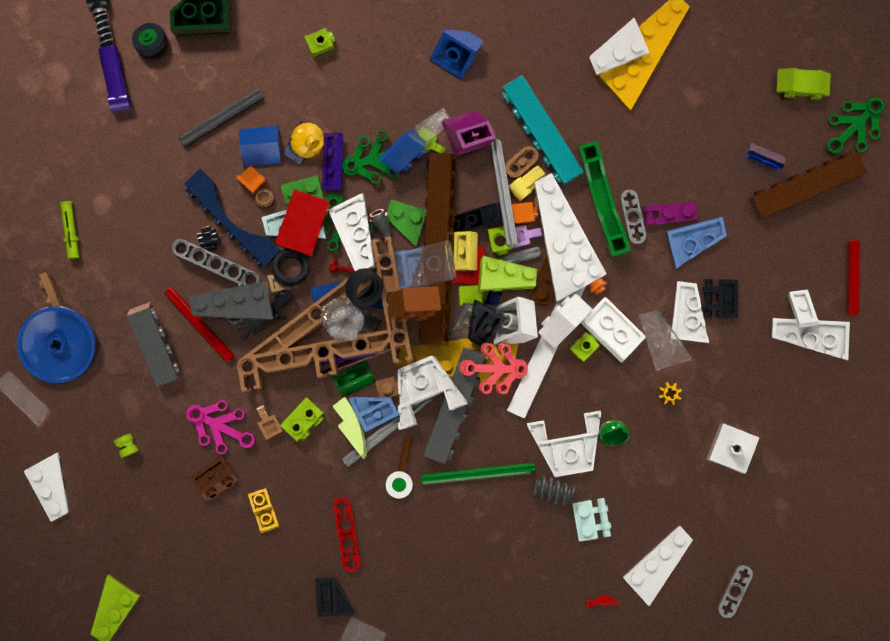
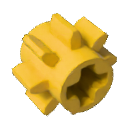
M665 382L666 388L659 387L662 395H659L658 398L665 399L664 405L668 401L675 405V399L681 400L678 393L682 389L677 390L675 388L677 383L670 386L668 382ZM668 388L675 393L672 395V399L670 396L666 397L665 393L668 392Z

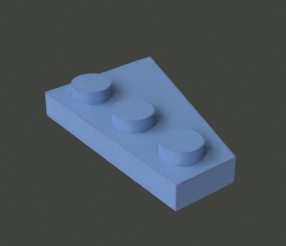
M723 217L666 231L676 269L727 236Z

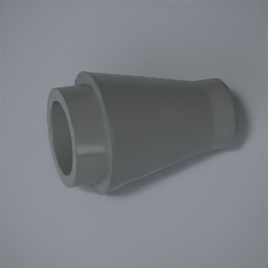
M384 209L373 211L370 214V222L379 233L381 239L391 236L388 214L384 212Z

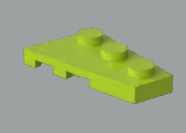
M483 256L480 262L478 293L487 290L496 292L502 289H534L536 286L537 269Z
M109 574L105 581L91 635L100 641H110L140 597V595Z

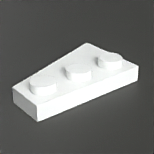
M635 18L589 57L596 75L649 54Z

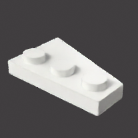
M677 281L670 339L709 343L697 284Z
M59 452L24 471L51 522L69 513Z

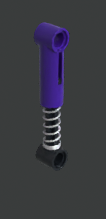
M86 0L89 11L95 16L93 20L96 21V33L99 34L98 40L100 41L99 46L101 48L98 49L108 92L107 98L110 110L113 113L130 109V99L125 87L117 46L112 45L113 39L110 35L112 32L109 31V20L106 17L108 14L106 9L109 7L108 0Z

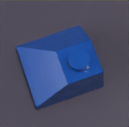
M444 30L430 60L462 79L484 41L469 31Z

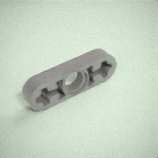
M625 190L620 196V202L628 239L632 244L639 245L646 239V231L638 195L633 190ZM627 194L634 197L631 204L632 207L636 205L637 209L631 208L626 211L625 207H629L628 201H624ZM630 212L638 214L637 222L633 223L628 220ZM641 225V227H637L638 233H642L640 241L632 237L635 234L634 228L630 229L629 226Z
M740 565L736 567L718 604V613L724 618L734 616L753 576V572L748 566ZM746 569L748 577H743L741 580L742 583H745L744 586L734 582L735 579L739 581L741 577L738 574L739 571ZM733 586L740 588V594L737 597L730 595V589ZM728 596L730 599L735 600L736 603L731 602L729 606L732 609L731 612L724 614L722 606L728 605L729 600H725Z

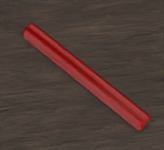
M172 287L168 288L164 293L219 355L226 362H229L234 357V354L200 317L192 316L191 307Z

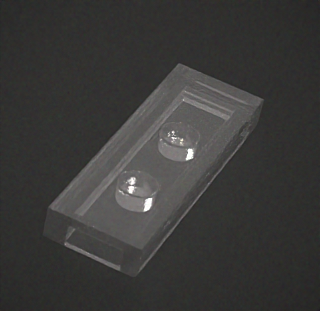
M8 371L0 379V390L35 424H38L51 411L11 371Z

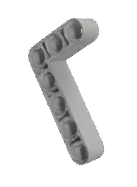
M178 239L172 245V251L178 257L239 284L238 286L247 285L246 280L252 275L256 277V283L261 282L259 275L186 240ZM185 244L187 247L186 251L181 254L178 253V246ZM197 252H203L204 258L202 261L198 262L195 260L194 257ZM214 260L221 261L219 269L215 270L212 268ZM238 268L239 274L234 278L230 277V269ZM226 318L232 324H240L244 320Z

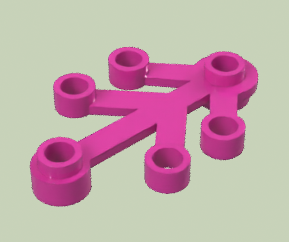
M219 400L216 404L204 408L200 405L190 406L187 409L186 417L188 421L195 424L199 435L198 441L202 446H207L211 442L210 436L205 432L203 422L210 425L218 454H225L228 450L227 445L223 442L220 431L239 440L242 447L249 448L254 445L255 437L249 432L241 433L223 424L235 419L242 420L245 417L243 409L238 408L232 413L213 419L207 416V414L218 410L226 411L228 403L225 400ZM220 402L225 403L224 409L219 408ZM196 410L200 413L198 418L193 417V412ZM237 411L242 412L243 415L241 418L236 417ZM203 436H206L208 438V442L206 444H203L201 442V438ZM246 436H249L251 438V442L249 444H246L244 442V438ZM220 445H223L225 447L224 452H220L218 450V447Z

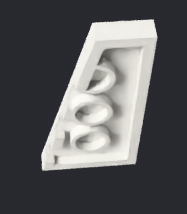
M361 193L328 210L355 271L362 268L370 270L375 268L365 197Z
M772 318L771 338L848 360L850 322L818 320V324L815 326L798 328L796 319Z
M681 526L673 530L623 576L624 580L648 606L651 605L693 541Z

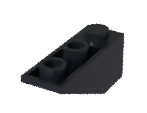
M500 202L456 214L454 232L474 231L503 223Z

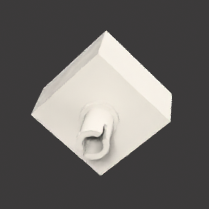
M722 423L719 425L707 460L746 474L759 437Z

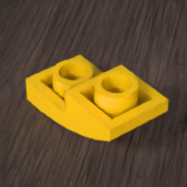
M267 489L248 494L260 532L264 533L280 527Z

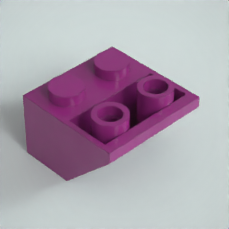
M476 110L441 121L455 156L487 147L496 139L489 120Z

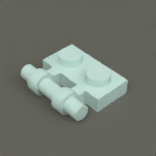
M605 498L597 499L598 507H592L591 500L572 503L579 542L597 539L598 530L603 531V537L611 536L610 528L612 527L611 522L608 521L607 511L609 510L608 505L605 504ZM594 513L600 514L601 524H595Z

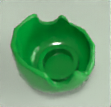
M619 420L607 421L599 430L600 439L606 446L620 445L630 438L626 424Z

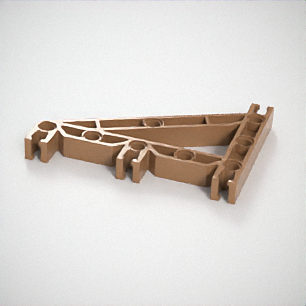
M391 236L385 237V243H388V253L380 254L378 249L379 239L372 240L375 257V268L372 271L383 280L384 287L381 296L387 330L294 347L352 303L345 293L347 278L239 360L237 368L242 392L252 391L251 388L247 387V376L253 375L256 382L253 389H263L260 369L270 374L307 367L311 365L313 360L315 361L318 378L327 377L322 372V362L330 361L332 368L329 375L337 376L339 374L336 354L343 359L385 352L390 345L393 363L401 364L402 360L398 359L397 348L406 346L408 357H405V361H414L407 321L398 322L397 319H390L388 296L401 289ZM389 258L391 260L390 266L382 267V260ZM371 278L366 279L360 284L357 290V297H360L370 289ZM316 310H321V318L315 320L313 313ZM399 333L405 336L402 343L395 342V336ZM361 340L366 341L367 344L364 350L357 349V344ZM328 348V355L324 358L320 357V350ZM284 355H290V362L284 365L282 363V357ZM252 362V370L246 372L244 369L245 364Z

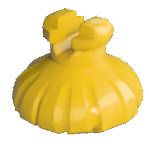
M308 122L297 126L290 137L291 149L302 158H312L321 151L324 145L323 131L316 124Z

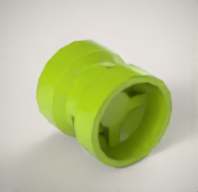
M131 433L113 441L120 450L119 455L121 459L139 451L137 445L133 443Z

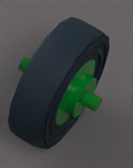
M146 23L139 26L132 36L133 47L143 56H152L159 53L167 41L164 30L155 23Z

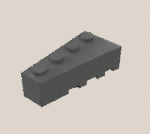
M266 281L189 296L192 316L275 321Z
M151 302L130 309L127 318L156 387L178 379L180 368L176 361L173 362L171 346L165 341L164 329L159 325L157 312L153 309Z

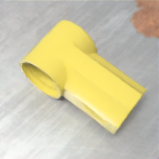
M537 165L522 178L519 177L511 183L509 190L521 202L535 189L534 182L546 175Z

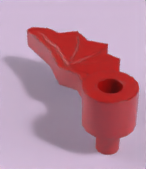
M336 259L333 260V263H330L328 269L337 272V269L350 273L355 272L352 268L336 265Z
M600 595L595 601L593 599L586 601V606L589 608L597 604L602 606L619 605L614 601L613 597L608 595Z

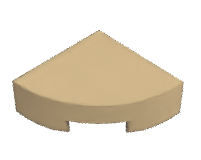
M267 275L272 294L291 289L290 286L280 284L273 275Z

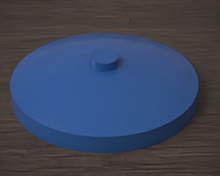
M49 306L34 312L23 323L17 337V351L24 367L38 379L51 383L67 382L80 376L90 365L96 347L94 332L88 321L78 312L63 306Z

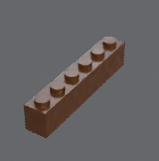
M849 151L842 154V159L835 161L833 158L824 162V166L817 169V166L806 170L807 174L800 176L798 173L789 177V182L782 184V181L771 185L772 189L768 191L761 189L754 192V197L750 201L758 219H763L863 176L867 171L859 153L852 154Z

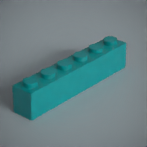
M523 75L505 85L502 89L504 92L502 97L507 104L510 102L513 106L512 112L517 120L520 118L523 122L522 128L527 136L531 135L534 139L532 142L533 146L544 155L542 159L548 168L551 166L554 173L552 175L558 184L561 182L564 186L582 175L584 171Z

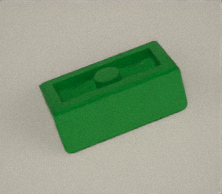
M367 361L361 362L332 377L342 398L376 382Z

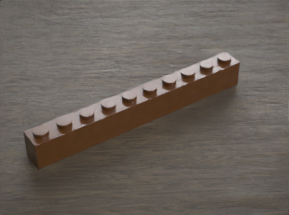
M430 153L427 160V169L429 170L428 178L426 179L428 194L425 198L427 216L424 217L426 235L423 237L425 254L422 256L424 273H422L421 280L423 287L439 288L441 310L435 312L434 316L421 320L419 340L421 345L449 346L457 156L452 153Z

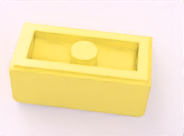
M472 231L454 232L453 270H477L478 233Z

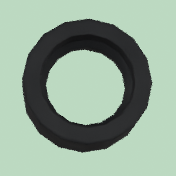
M288 248L277 253L272 264L274 278L284 286L293 287L301 284L309 270L307 257L303 253ZM293 257L300 261L302 270L296 277H286L279 270L280 262L284 258Z
M358 269L349 276L346 282V296L357 306L369 307L380 299L384 287L383 280L370 269ZM371 278L372 283L369 291L365 295L357 297V290L360 284L366 279Z

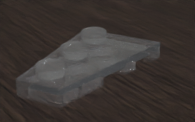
M659 309L639 315L655 370L692 360Z

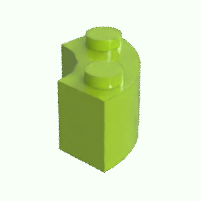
M797 68L778 69L776 92L783 93L784 97L794 98L796 95L810 96L812 100H821L823 96H830L831 73L822 70H802Z

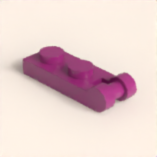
M696 201L643 206V213L646 216L644 220L645 226L698 220ZM658 211V218H653V212Z

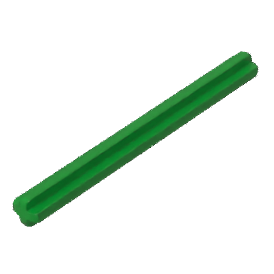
M526 463L422 474L421 483L425 485L535 473V464Z

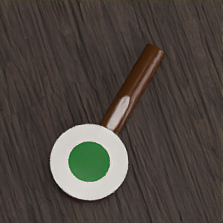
M404 437L398 472L392 473L386 480V490L394 498L408 496L413 487L410 476L405 473L412 438Z

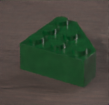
M181 0L170 10L171 32L173 35L230 32L229 0Z

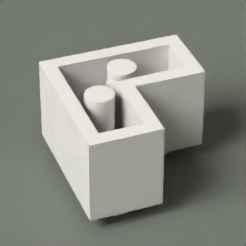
M577 294L571 299L567 297L551 313L553 317L548 316L541 323L543 328L538 333L556 348L593 309Z

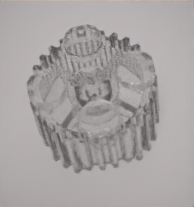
M340 296L337 300L334 299L333 302L330 301V304L323 306L324 309L321 310L323 325L332 338L334 337V339L339 341L341 339L342 341L345 339L352 341L358 337V332L363 328L364 316L356 304L347 299V297L343 298Z

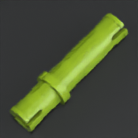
M72 201L60 202L65 236L63 243H66L67 259L80 258L77 246L79 239L75 232Z

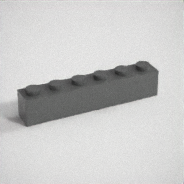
M466 346L463 347L452 381L468 404L454 410H449L445 397L423 456L444 464L447 459L451 460L454 452L451 446L453 441L457 442L461 433L458 431L460 423L464 425L467 413H464L466 406H471L474 395H471L473 387L478 388L481 380L478 377L479 372H475L471 376L462 375L459 371V364L463 360H471L475 364H487L488 360L484 359L485 355L482 352Z

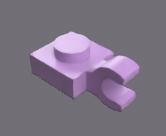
M526 225L515 227L518 244L511 248L530 245L529 239L542 236L541 228L527 231Z

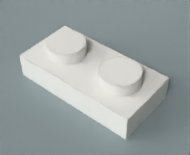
M808 289L789 292L788 298L798 328L817 325L818 318Z

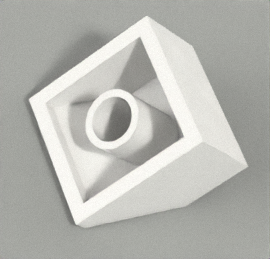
M516 297L493 307V309L504 314L506 317L493 336L495 345L502 343H525L538 337L534 301Z

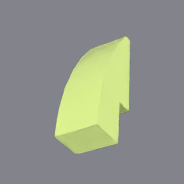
M344 397L333 405V408L343 419V422L338 427L359 455L365 459L367 457V449L361 423L350 402Z

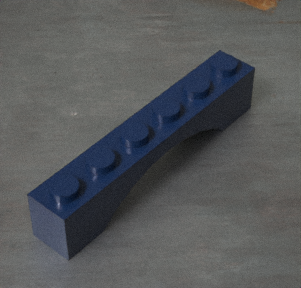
M201 168L184 183L187 187L185 191L192 198L196 196L201 201L198 205L205 212L210 210L214 215L212 219L219 226L223 224L227 228L225 232L232 240L236 237L241 242L238 246L245 253L249 251L254 256L252 260L259 267L263 265L266 268L274 260L276 254L281 251L267 236L246 232L229 220L220 206L216 184Z

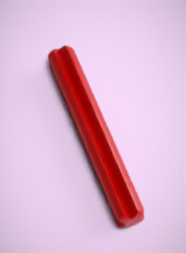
M851 240L849 241L848 315L857 316L859 315L860 241Z

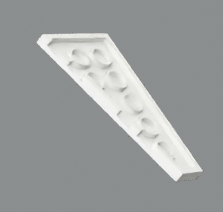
M551 173L534 182L540 210L541 224L543 226L551 279L554 286L555 301L557 302L606 275V272Z

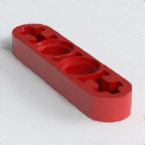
M340 497L334 502V514L342 564L346 571L354 572L360 566V557L352 507L348 498ZM340 500L348 504V507H345V514L349 512L350 517L343 516L338 518V514H342L341 508H337ZM343 519L350 521L351 527L349 530H342L340 528V522ZM350 538L353 540L354 546L352 549H345L343 547L345 539ZM356 551V555L352 554V559L357 561V564L354 565V568H350V565H346V562L349 561V555L344 556V552Z

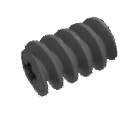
M544 475L539 480L537 476L532 497L534 498L539 494V499L542 500L544 496H547V502L554 498L555 505L561 500L562 507H564L566 503L570 505L575 485H571L568 489L566 482L560 486L559 480L553 484V478H549L546 482Z

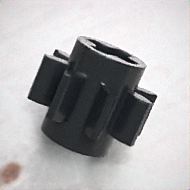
M210 226L201 228L202 233L197 234L200 247H206L207 251L215 249V244L220 243L217 230H211Z

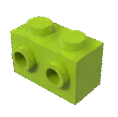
M306 397L280 426L296 441L300 439L304 441L311 433L309 429L313 425L317 427L324 419L322 417L324 412Z

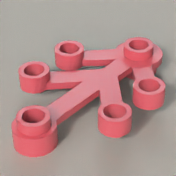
M484 343L481 346V352L493 364H475L471 360H463L459 364L460 373L466 376H471L475 372H493L485 382L479 385V391L484 394H489L492 391V385L503 373H509L502 382L496 385L497 393L506 394L509 390V385L516 378H523L528 371L527 363L524 360L516 359L511 353L510 345L503 343L498 346V353L504 355L510 365L503 364L495 354L494 346L490 343Z

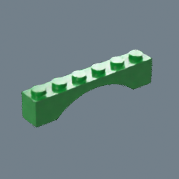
M593 141L580 145L577 151L610 258L629 253L631 251L615 207L598 142Z

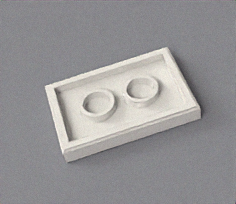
M606 297L580 322L621 363L646 338Z

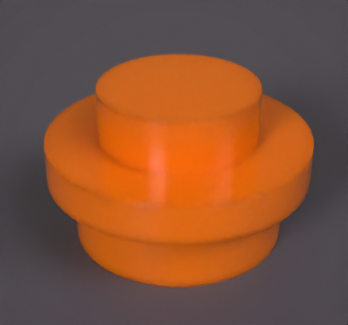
M602 278L589 284L590 293L600 294L606 290L607 282L603 281Z

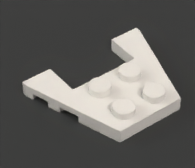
M429 356L398 369V394H400V405L398 406V413H400L399 430L417 425L411 405L443 392L449 410H454L468 404L435 356Z
M601 410L583 413L587 433L547 440L544 420L527 423V427L554 477L593 471Z

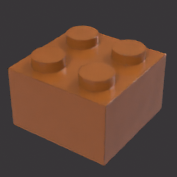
M402 288L388 296L390 319H397L398 322L408 321L409 318H415L416 321L426 320L427 317L434 316L435 312L441 310L439 288Z

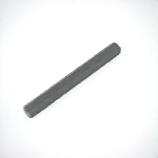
M253 90L179 137L183 146L188 145L262 99L263 95L260 90Z

